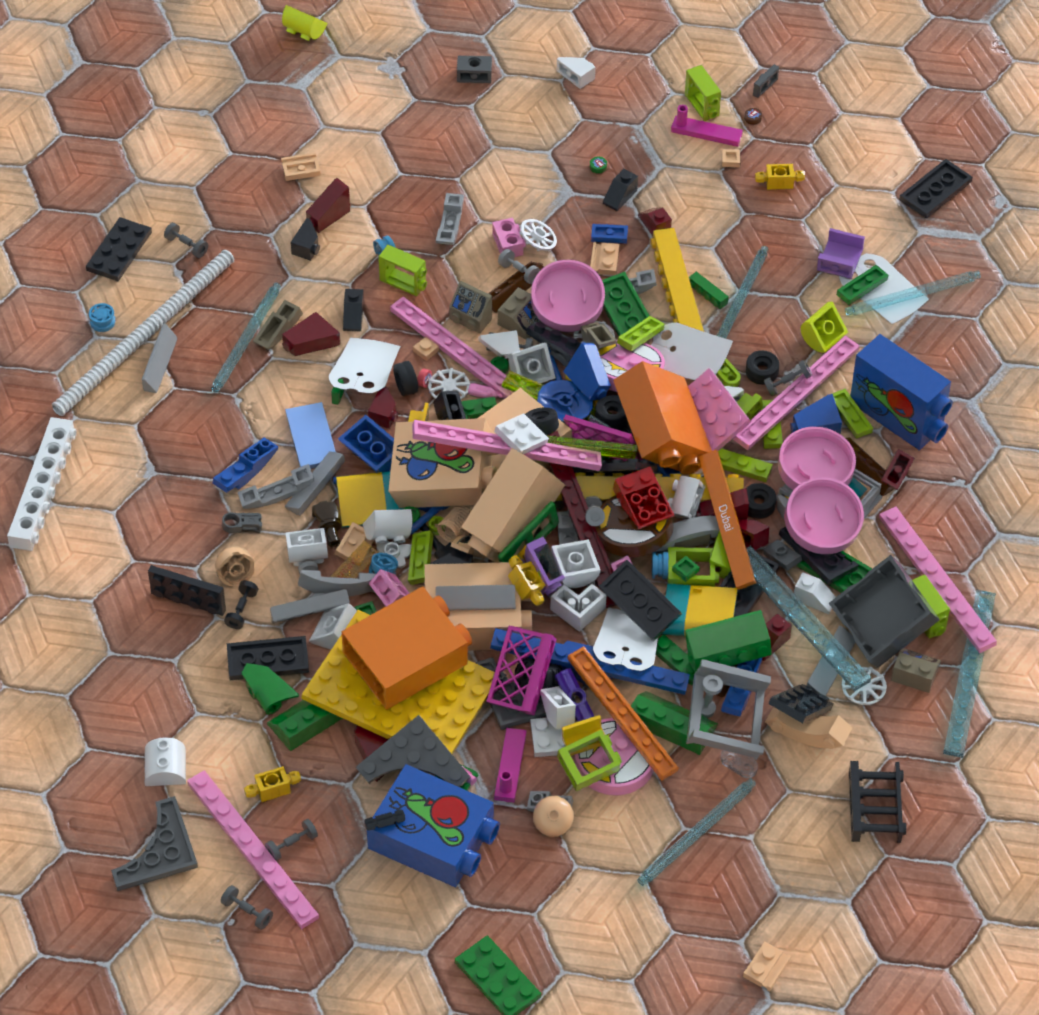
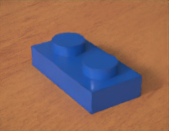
M592 224L591 242L627 244V225Z

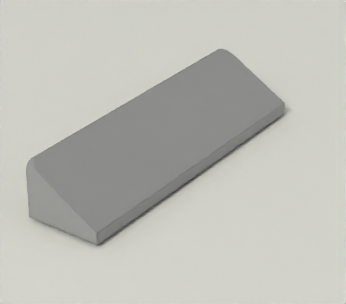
M163 324L142 377L143 390L147 392H158L177 341V336L167 324Z
M329 451L312 472L314 481L308 487L293 495L285 505V508L301 516L345 462L344 455Z
M515 585L436 587V596L439 595L443 598L449 611L516 609Z
M343 589L273 606L270 608L272 623H277L348 604L350 601L347 590Z
M840 625L807 682V686L812 688V692L816 694L827 695L855 644L853 635Z

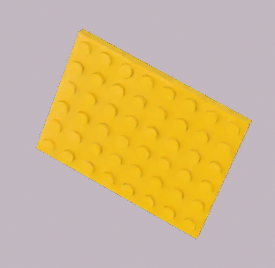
M357 610L345 629L370 615ZM341 634L303 691L301 699L388 740L419 715L453 755L487 700L495 672L468 660L467 665L386 710L343 654Z

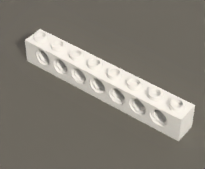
M50 418L7 535L10 548L32 551L34 544L38 543L39 530L43 528L44 516L48 514L50 509L49 502L55 496V486L60 482L61 469L65 468L66 455L70 454L71 441L76 437L73 420Z

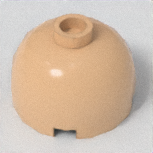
M228 547L217 556L215 569L217 576L223 584L233 586L234 583L243 580L248 581L255 571V563L252 556L245 549Z
M548 796L541 799L533 812V822L536 829L549 837H559L565 834L571 828L574 821V811L571 804L559 796Z

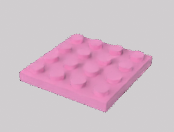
M710 368L688 386L712 451H719L751 423V420Z

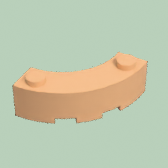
M775 707L772 708L765 721L776 733H781L808 746L828 749L843 746L853 728L839 715L832 717L819 716L818 719L814 718L801 723Z

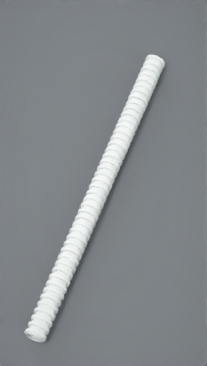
M222 250L214 260H211L210 263L203 267L184 287H181L165 304H162L146 321H143L138 328H135L130 335L112 349L107 356H104L99 363H96L91 370L76 381V384H73L68 391H65L60 398L56 399V402L52 403L55 413L64 416L65 412L72 409L73 405H76L81 398H84L89 391H92L93 387H96L101 380H104L132 352H135L140 345H143L148 338L154 335L163 324H166L167 321L174 317V314H177L193 297H196L212 280H215L223 270H226L234 262L233 255L228 250Z

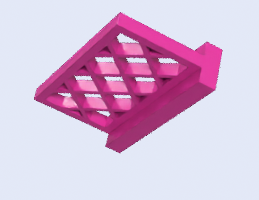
M565 415L563 418L565 424L572 430V447L588 450L592 446L601 445L609 451L610 459L606 460H643L632 434L569 415Z
M509 625L486 702L534 716L541 695L540 690L543 688L557 639L551 634H542ZM513 631L520 633L523 637V640L514 645L511 641ZM534 637L541 638L540 645L532 650L528 640ZM526 643L530 651L520 657L516 647ZM514 650L517 659L508 664L505 660L506 653ZM532 654L535 659L534 665L526 668L522 660ZM520 662L524 671L514 676L510 667ZM508 669L512 678L502 683L499 678L500 673ZM527 674L529 682L521 688L516 679ZM514 681L518 690L509 695L504 686ZM502 688L507 697L500 701L494 700L495 691ZM521 693L524 698L522 706L514 705L511 698Z

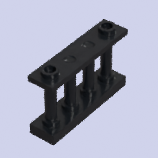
M850 761L849 794L852 842H860L861 834H865V832L896 833L897 843H901L902 836L906 835V823H903L901 801V782L904 779V772L900 770L899 762H895L894 772L863 771L859 769V761ZM862 779L894 780V789H865L863 786H860L859 781H862ZM863 797H894L895 807L864 806V804H860V799H863ZM864 814L896 815V824H865V822L861 821V816H864Z

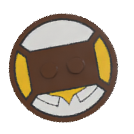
M615 495L601 505L600 508L604 511L605 519L601 525L595 526L597 535L605 550L621 557H626L627 555L629 557H641L657 551L668 542L673 533L674 523L673 517L638 529L621 507Z

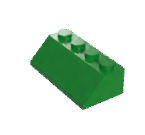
M761 610L685 630L688 660L694 672L699 668L702 659L732 666L772 655L770 636Z
M647 691L637 695L631 707L652 734L698 755L702 753L705 748L704 745L696 743L686 744L690 710ZM701 716L699 731L713 734L718 723Z
M302 700L268 721L267 725L291 752L343 718Z

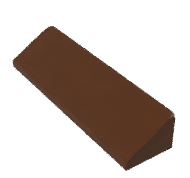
M532 261L525 265L526 269L533 265L540 270L544 268L542 263ZM517 271L488 293L492 295L493 312L497 313L498 309L518 287L526 291L532 286V284L524 280L525 272Z
M850 437L845 438L855 452V469L881 484V496H885L894 490V488L881 482L885 469Z

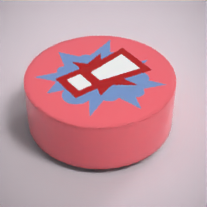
M423 368L419 372L417 377L418 386L428 387L429 378L432 377L431 370Z

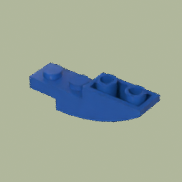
M265 437L239 454L237 462L213 478L212 484L226 493L233 488H242L263 469L278 450V446Z
M762 658L740 663L737 668L758 673ZM730 686L722 704L721 712L741 717L752 691Z

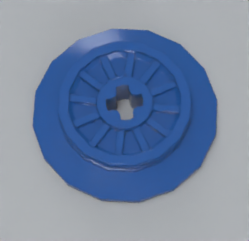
M550 381L542 386L538 392L537 402L543 407L555 409L558 419L565 423L563 420L565 415L584 419L588 417L592 410L593 400H589L572 381Z

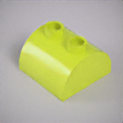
M288 5L285 6L282 15V24L287 27L286 31L294 35L298 32L301 34V38L308 41L311 38H319L328 24Z
M827 302L801 325V334L805 342L813 350L820 353L827 352L848 333L833 302Z

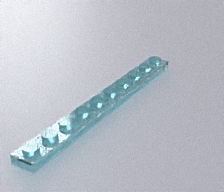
M751 546L746 548L758 586L854 691L870 683L871 677L760 555Z
M976 590L973 610L989 630L996 593ZM968 637L966 639L943 754L961 758L964 756L984 652L979 653Z

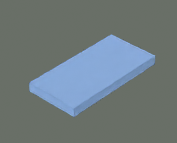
M322 402L285 409L300 467L309 464L310 469L316 468L329 451L336 452Z

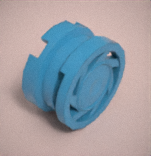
M388 235L383 236L381 240L376 239L373 241L374 251L378 256L387 245L395 247L393 240Z
M106 303L92 306L89 310L91 328L98 332H106L112 329L116 322L113 307Z
M656 552L652 553V579H655L657 574L662 579H668V552L656 555Z
M376 553L371 558L369 573L377 574L382 569L396 574L398 561L390 554Z

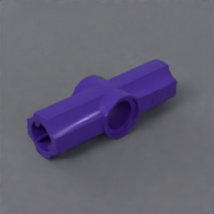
M571 668L556 674L554 677L563 692L570 699L572 695L580 698V703L573 702L576 705V721L579 722L594 717L586 700V693L580 688Z

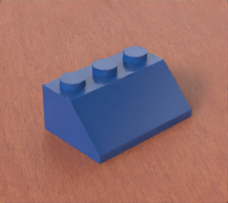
M367 415L362 417L338 438L341 443L376 473L391 471L394 438Z

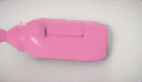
M471 383L468 389V394L480 398L503 397L494 388L477 383Z

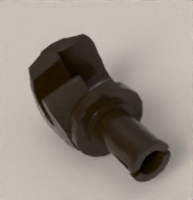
M321 501L312 506V516L316 517L320 522L318 528H324L328 545L330 547H337L341 542L337 533L341 528L338 506L335 502Z

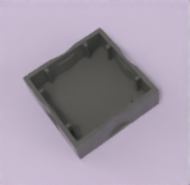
M889 555L870 570L859 582L850 586L829 602L841 622L852 633L854 641L866 659L876 668L880 667L940 620L900 562L892 555Z

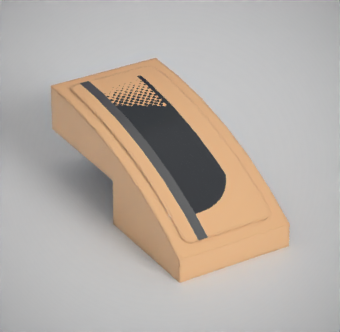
M467 534L460 535L451 543V547L469 554H473L475 550L467 545L472 537Z

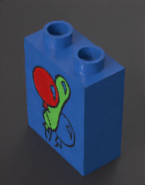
M881 334L856 354L850 396L862 412L919 451L930 440L938 443L948 430V424L944 420L953 405V401L949 399L950 380Z
M405 764L373 816V819H375V816L389 812L393 814L394 811L402 809L405 814V821L400 823L395 821L392 825L381 828L375 827L374 830L367 831L368 849L456 888L464 874L469 877L475 874L481 860V854L477 853L483 842L489 845L493 843L498 834L500 822L494 820V802Z

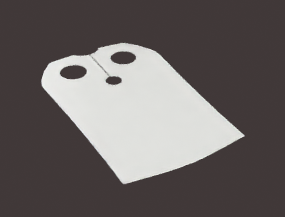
M867 253L860 257L855 269L858 276L870 269L864 265V262L868 259L875 261L876 265L889 275L887 281L860 299L891 324L909 316L929 300L883 257ZM839 276L843 286L852 281L846 277Z
M680 323L666 324L664 330L653 337L651 346L658 349L665 360L664 370L684 378L696 380L708 368L715 375L717 374L728 355L733 341ZM670 330L672 332L671 338L663 340L661 338L662 333ZM675 346L676 350L671 352L670 348Z
M350 338L339 360L329 374L330 383L340 389H356L358 392L363 393L379 391L387 383L391 368L401 346L376 340ZM361 372L363 376H357V373ZM346 377L350 382L341 384L338 382V379ZM364 382H372L374 387L364 388L362 384Z
M608 608L603 625L593 646V651L602 662L612 665L621 664L628 669L642 671L654 664L658 638L653 642L622 610ZM622 647H627L629 651H623ZM611 651L615 653L616 657L609 659L603 653ZM639 658L642 660V664L634 665L630 662V659Z

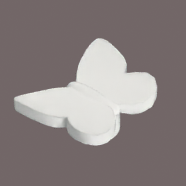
M387 541L384 544H377L378 553H387L394 556L398 561L397 568H404L406 565L405 558H409L411 554V545H398L395 542Z

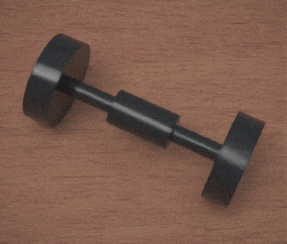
M243 580L240 582L238 590L243 594V597H240L235 608L236 613H227L224 619L225 624L230 628L241 629L245 621L239 614L244 610L247 596L255 597L259 590L258 586L251 581Z

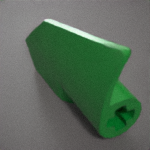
M249 663L244 667L242 676L246 681L247 689L253 699L257 698L266 714L276 713L281 708L282 701L299 697V694L269 667Z

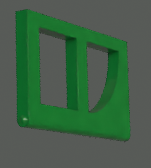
M550 501L498 555L499 563L509 562V559L515 555L523 541L526 545L541 537L545 538L559 524L554 502ZM548 516L549 523L533 538L532 531Z

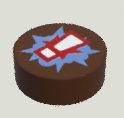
M749 108L745 111L744 119L748 124H758L762 120V112L757 108Z

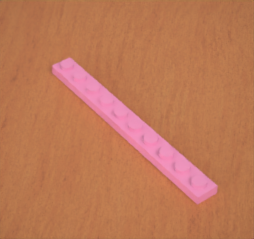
M405 297L400 298L390 306V311L423 337H427L437 344L440 350L487 386L494 388L499 394H502L504 399L519 388L534 398L532 394Z
M844 336L810 367L812 377L807 379L804 374L798 377L751 420V423L738 433L733 440L746 450H749L859 350L860 345Z
M414 420L412 424L413 439L503 455H508L511 450L494 433ZM547 443L523 454L532 460L600 471L602 467L601 452Z
M894 507L880 513L879 519L921 575L925 574L949 606L950 615L976 650L982 653L996 646V639L898 508Z
M204 770L188 779V786L301 930L318 920L319 914Z

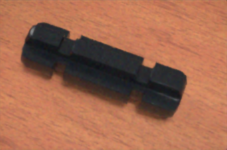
M400 809L394 811L393 814L389 812L375 816V819L373 817L364 820L365 828L367 831L374 830L375 827L381 828L392 825L395 821L397 823L405 821V814Z

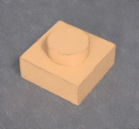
M722 149V167H740V150Z
M427 337L413 346V352L425 361L439 351V346Z

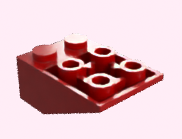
M651 467L615 479L613 491L621 507L638 529L674 517V513Z

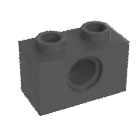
M458 56L457 82L491 83L492 56Z

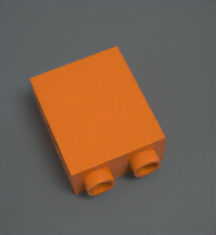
M644 361L615 378L613 381L641 458L657 463L660 467H668L680 471L683 475L699 471L702 468L699 456L711 452L712 449L685 378Z
M423 586L341 631L343 654L386 710L468 664V646L472 645V638L468 630L461 623L454 626L448 618L450 611L443 598L439 595L432 598Z

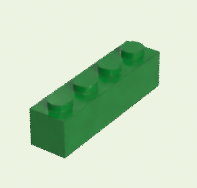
M697 271L689 276L691 288L705 297L715 307L722 309L728 304L729 296Z

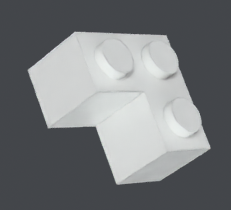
M593 584L580 595H577L565 585L551 595L550 610L579 632L606 609V594Z

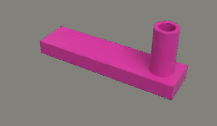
M686 105L678 106L677 115H675L671 126V132L736 147L739 146L743 130L687 118L688 107Z
M506 728L494 800L515 803L527 730Z

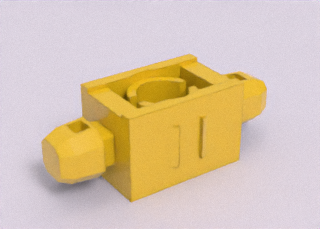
M767 164L766 172L755 173V182H766L767 190L793 189L794 181L805 180V172L794 171L793 164Z
M517 555L511 557L509 564L513 570L509 573L508 578L515 585L517 593L522 600L530 598L536 606L541 605L544 602V597L540 591L546 585L533 563L529 561L523 564Z
M284 766L256 774L254 775L255 784L253 785L252 783L244 787L245 795L251 798L259 794L261 802L290 794V784L294 785L301 781L299 771L288 772L289 774H286Z

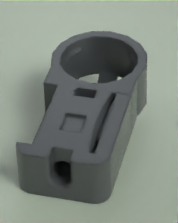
M226 513L222 518V528L227 533H241L242 530H259L261 532L262 516L260 513ZM235 520L238 524L230 526L225 521Z

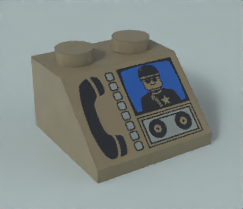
M460 281L449 306V319L472 331L481 333L492 320V295Z
M518 287L498 309V325L509 331L517 330V335L527 340V338L531 337L526 334L527 328L534 322L541 321L532 308L531 294Z
M903 648L899 652L893 667L891 681L929 693L941 660Z

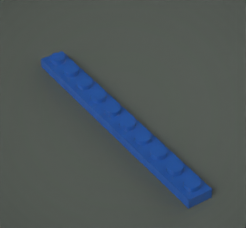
M495 628L490 649L502 650L507 631ZM512 632L511 641L513 645L523 640L521 634ZM534 637L528 640L532 650L540 645L541 639ZM526 643L516 647L519 656L530 651ZM555 643L550 663L575 669L567 657L580 648ZM514 650L508 652L510 654L516 655ZM587 650L608 677L685 695L690 674L653 665L642 671L632 670L621 664L612 665L602 662L596 657L594 651ZM532 654L527 657V658L534 659V657H533ZM603 654L606 658H615V656ZM630 660V662L634 665L642 664L640 662Z

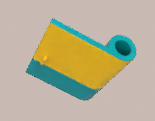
M391 471L336 477L342 528L350 527L352 522L363 526L365 520L374 510L404 509L398 507L389 493Z
M667 584L665 597L682 615L661 635L686 636L685 630L734 617L738 589Z

